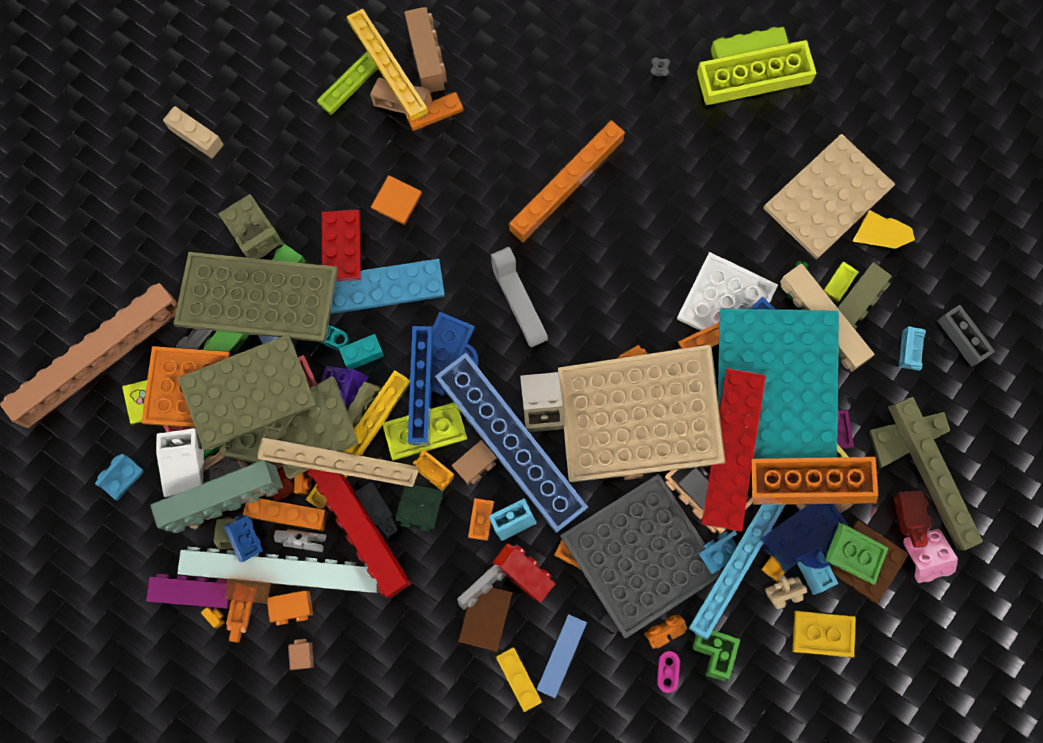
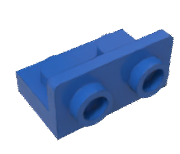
M238 515L234 521L224 526L239 562H245L262 552L260 539L255 534L253 523L248 515Z

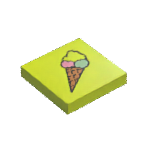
M147 380L122 386L131 424L142 422Z

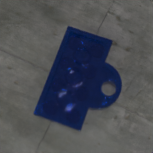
M807 504L760 539L784 572L800 561L809 568L821 569L829 566L831 563L827 561L824 563L818 560V553L824 551L828 554L839 523L846 526L849 525L834 504Z

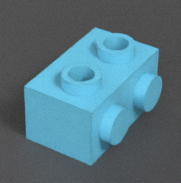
M525 499L489 516L501 541L537 524Z

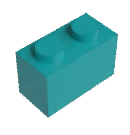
M375 334L339 348L348 369H354L384 357Z

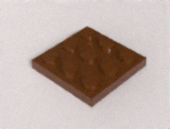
M858 520L852 529L888 547L875 585L829 563V566L834 576L875 604H878L909 554Z

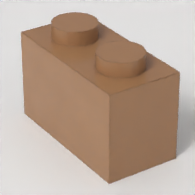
M480 440L458 459L452 467L467 485L470 483L475 484L481 479V473L485 470L489 472L496 466L495 461L497 457Z

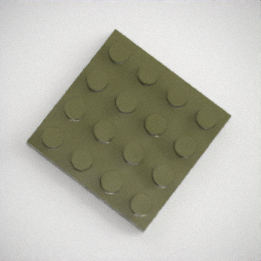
M333 376L310 388L317 406L296 414L278 440L337 452H343L359 443L338 384ZM282 463L286 477L289 479L310 469Z

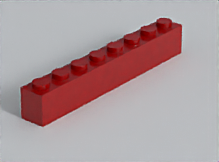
M308 469L306 471L311 479H315L318 484L316 489L322 496L326 497L327 507L331 512H335L338 525L346 530L347 540L357 548L356 554L362 562L365 561L368 566L366 570L372 579L375 578L379 584L377 589L381 595L393 597L411 584L344 474Z

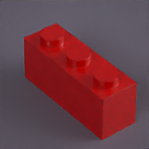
M507 544L493 563L531 598L541 603L555 585L550 579L551 575L544 569L540 570L537 567L539 564L533 558H527L524 555L525 551L520 546L515 545L514 547Z

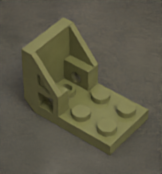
M251 194L219 213L247 258L260 259L283 245L277 232Z

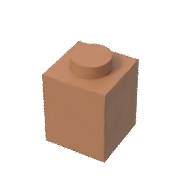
M306 639L294 640V644L289 645L290 670L314 667L312 643H307Z

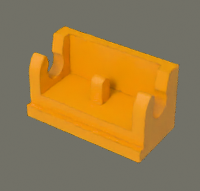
M424 449L420 453V457L413 462V466L418 467V472L442 492L455 477L451 471Z

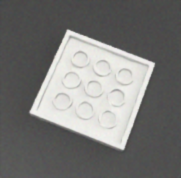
M709 252L677 320L700 331L720 322V309H749L762 296L770 303L778 284Z

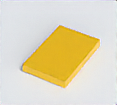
M794 611L793 652L854 657L856 617Z

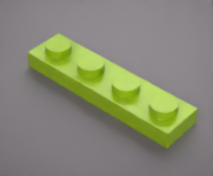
M368 52L317 100L318 104L330 115L378 69Z

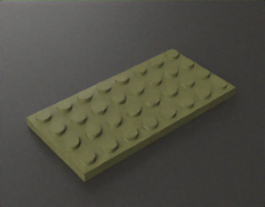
M189 252L174 325L176 327L270 337H283L289 334L291 339L326 342L338 268L335 266Z

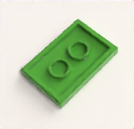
M839 523L825 561L875 585L888 547Z

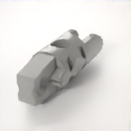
M287 529V531L276 530L274 535L275 542L282 543L283 546L323 552L324 547L320 544L311 543V540L323 542L327 537L324 534L295 531L292 529Z

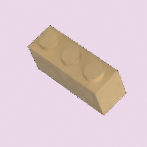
M175 106L163 120L171 131L210 158H213L223 146L219 136Z

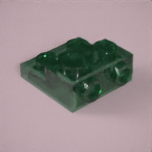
M404 485L395 521L400 522L399 526L411 528V525L419 526L418 530L430 532V529L435 530L443 491L413 485V487Z

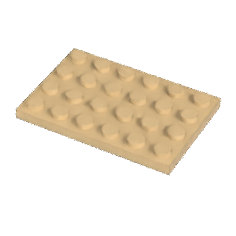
M841 134L763 208L817 260L895 184Z

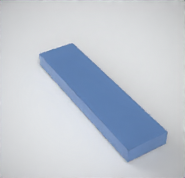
M568 614L537 687L538 691L556 698L587 622Z

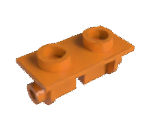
M677 614L668 617L660 625L651 627L644 635L649 640L653 649L657 647L658 649L669 642L666 635L670 634L671 638L675 639L685 633L687 626L682 617Z

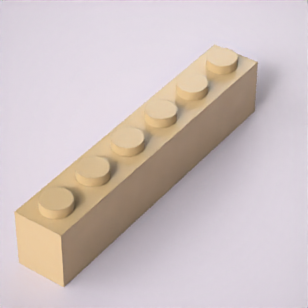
M800 264L784 275L780 281L782 289L792 296L796 307L802 310L839 311L803 264ZM839 311L838 356L841 358L842 365L853 372L871 359L874 353Z

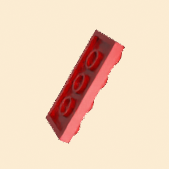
M359 210L322 212V265L338 268L336 282L361 280Z

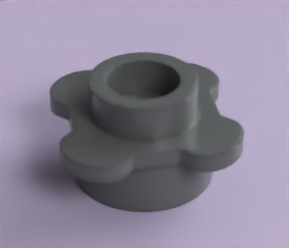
M657 57L653 58L651 73L657 76L668 75L670 61L668 59L661 60Z

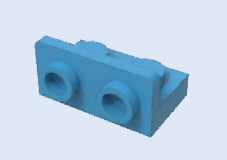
M121 454L112 460L111 466L107 470L99 474L95 484L103 488L118 501L142 475L144 470L128 456Z
M726 531L717 537L719 541L716 543L712 540L703 546L705 550L700 552L699 555L711 574L724 567L735 551L737 544L732 537L737 534L736 531L730 534Z

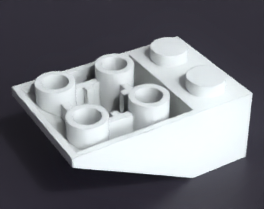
M196 429L157 434L156 453L164 497H171L202 485L204 450Z

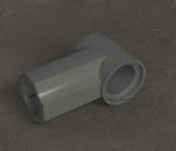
M194 328L188 337L186 336L178 342L176 348L202 350L203 345L213 335L214 331Z

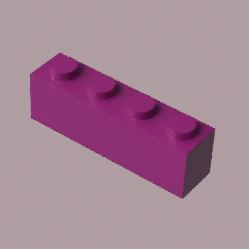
M157 574V577H150L146 601L230 608L234 585L228 584V580L216 579V583L208 582L209 578L196 577V581H191L189 576L177 575L176 579H169L167 574Z

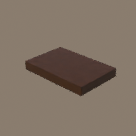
M491 588L486 594L482 593L477 598L478 601L471 608L467 607L459 642L498 652L512 592Z

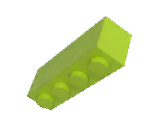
M772 27L767 31H754L747 35L738 34L728 39L719 38L713 41L711 53L714 60L787 45L789 43L784 27Z

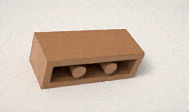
M378 78L370 94L373 105L407 114L384 78ZM413 86L428 109L432 102L429 89Z

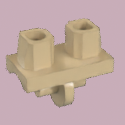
M784 575L779 576V583L765 589L767 596L777 609L785 607V600L790 598L793 602L802 601L803 594L807 593V589L801 583L799 577L786 579Z

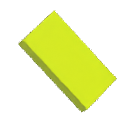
M842 262L823 291L830 299L838 303L859 271Z

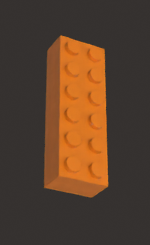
M876 457L752 459L753 505L877 503Z

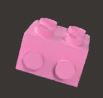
M934 529L904 539L903 544L916 565L915 579L918 583L930 582L941 576H950L956 571L958 558L941 530Z

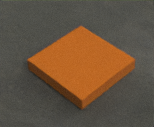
M388 176L371 208L405 225L422 192Z

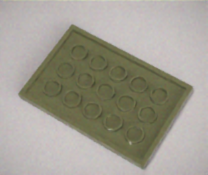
M289 334L178 378L201 445L205 451L317 406Z

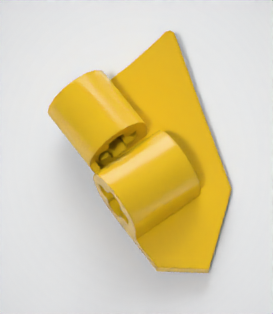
M869 210L853 242L896 249L915 239L913 230L909 226L892 218L886 219Z

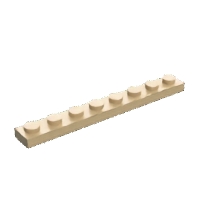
M262 438L257 458L261 460L413 487L418 474L417 466Z

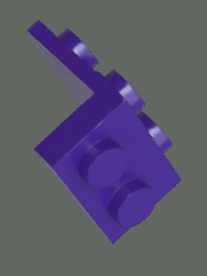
M327 366L321 382L333 376L338 384L346 409L349 410L350 404L354 401L364 381L367 382L368 376L353 369Z

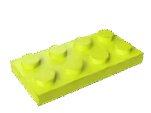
M454 403L431 409L429 446L409 445V415L383 423L393 461L419 454L423 449L429 451L467 440L460 411Z

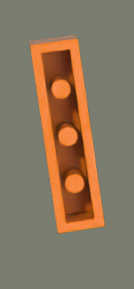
M260 499L250 504L246 502L243 515H248L251 519L324 532L328 512L321 509Z

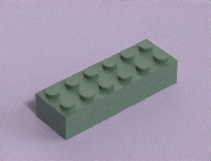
M262 460L151 505L157 528L178 533L184 531L188 525L192 524V526L203 523V519L208 517L216 518L221 516L222 512L226 510H237L241 508V504L246 502L248 504L257 502L261 496L277 494L278 490L282 489L283 486L276 466L266 460Z

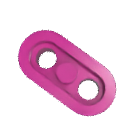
M667 651L659 657L657 685L661 691L666 693L675 691L678 686L680 660L674 652ZM667 658L672 659V664L669 666L665 663ZM666 678H669L671 681L669 686L664 685Z

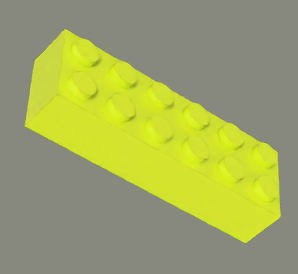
M806 40L700 62L697 74L705 104L710 105L810 84L816 75V71Z

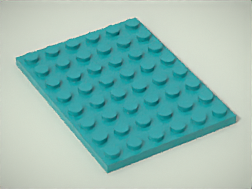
M720 309L719 409L727 368L766 375L753 459L837 458L839 311Z

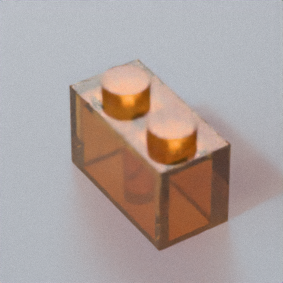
M229 578L226 581L224 599L267 604L270 583Z

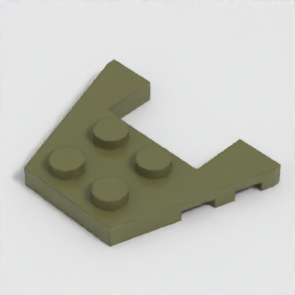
M294 416L224 443L222 455L226 458L251 463L262 461L257 458L262 438L279 440Z

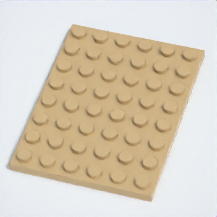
M711 345L558 368L565 422L564 435L569 482L725 464Z

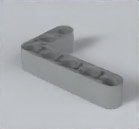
M507 247L491 254L493 272L529 346L533 347L548 340L543 325L516 272V261L511 249Z

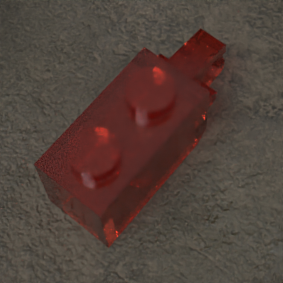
M923 491L899 492L894 500L900 531L905 536H910L914 548L926 547L928 545L927 532L932 526L931 517L927 513V498L924 497Z

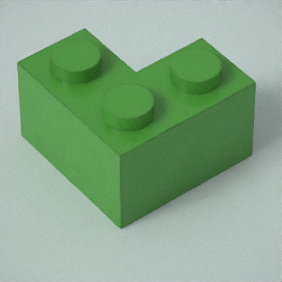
M713 630L707 640L696 634L692 649L711 656L706 673L707 676L724 682L730 679L740 639Z

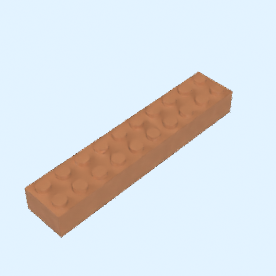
M160 283L152 285L144 295L136 297L127 308L119 310L115 317L103 322L95 332L87 334L82 342L70 347L65 355L57 357L49 367L37 372L36 377L24 382L16 392L8 394L4 401L0 403V406L12 422L26 428L31 427L175 317L178 303Z

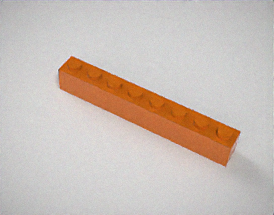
M611 120L509 223L510 231L524 242L623 142L625 132Z

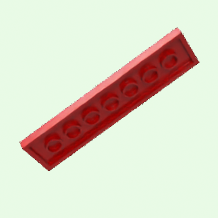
M728 368L725 371L719 409L725 464L710 466L701 525L742 532L766 375Z

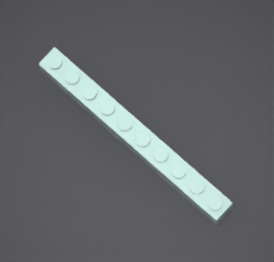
M188 547L187 550H181L177 574L378 593L377 585L379 584L375 578L372 579L366 570L368 568L366 563L364 567L357 566V562L345 561V565L337 564L336 560H325V563H317L315 558H306L305 561H298V557L286 556L285 560L278 559V555L266 554V558L258 557L259 553L245 562H239L235 551L227 550V554H220L218 549H207V552H200V548Z

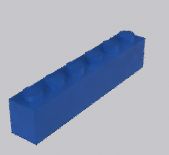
M412 326L408 443L414 446H429L434 332L433 328L429 326Z

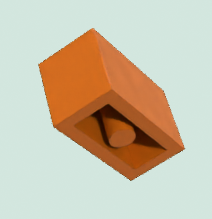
M310 591L267 598L270 622H276V625L288 624V620L296 618V622L308 620V616L313 615Z

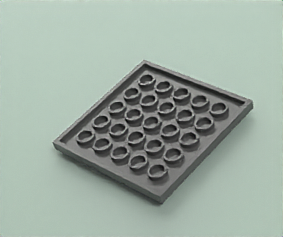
M660 474L560 535L624 639L718 579L722 573V569H719L711 574L699 553L705 550L703 547L705 543Z

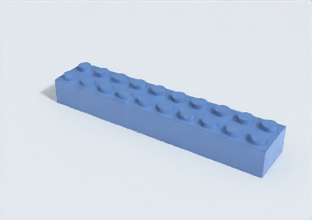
M467 353L463 354L435 376L439 385L555 533L588 508Z

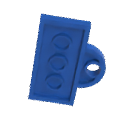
M439 312L433 325L431 391L444 396L446 392L436 381L435 376L465 353L468 354L478 367V355L475 349L468 344L475 326L442 312Z

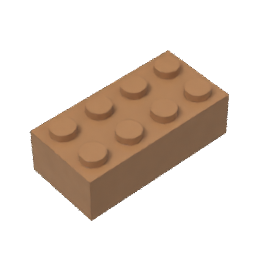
M426 7L405 11L407 28L421 86L429 89L430 92L444 90V82H447L446 72L441 59L442 56L437 42L436 31L433 26L432 14L427 13Z

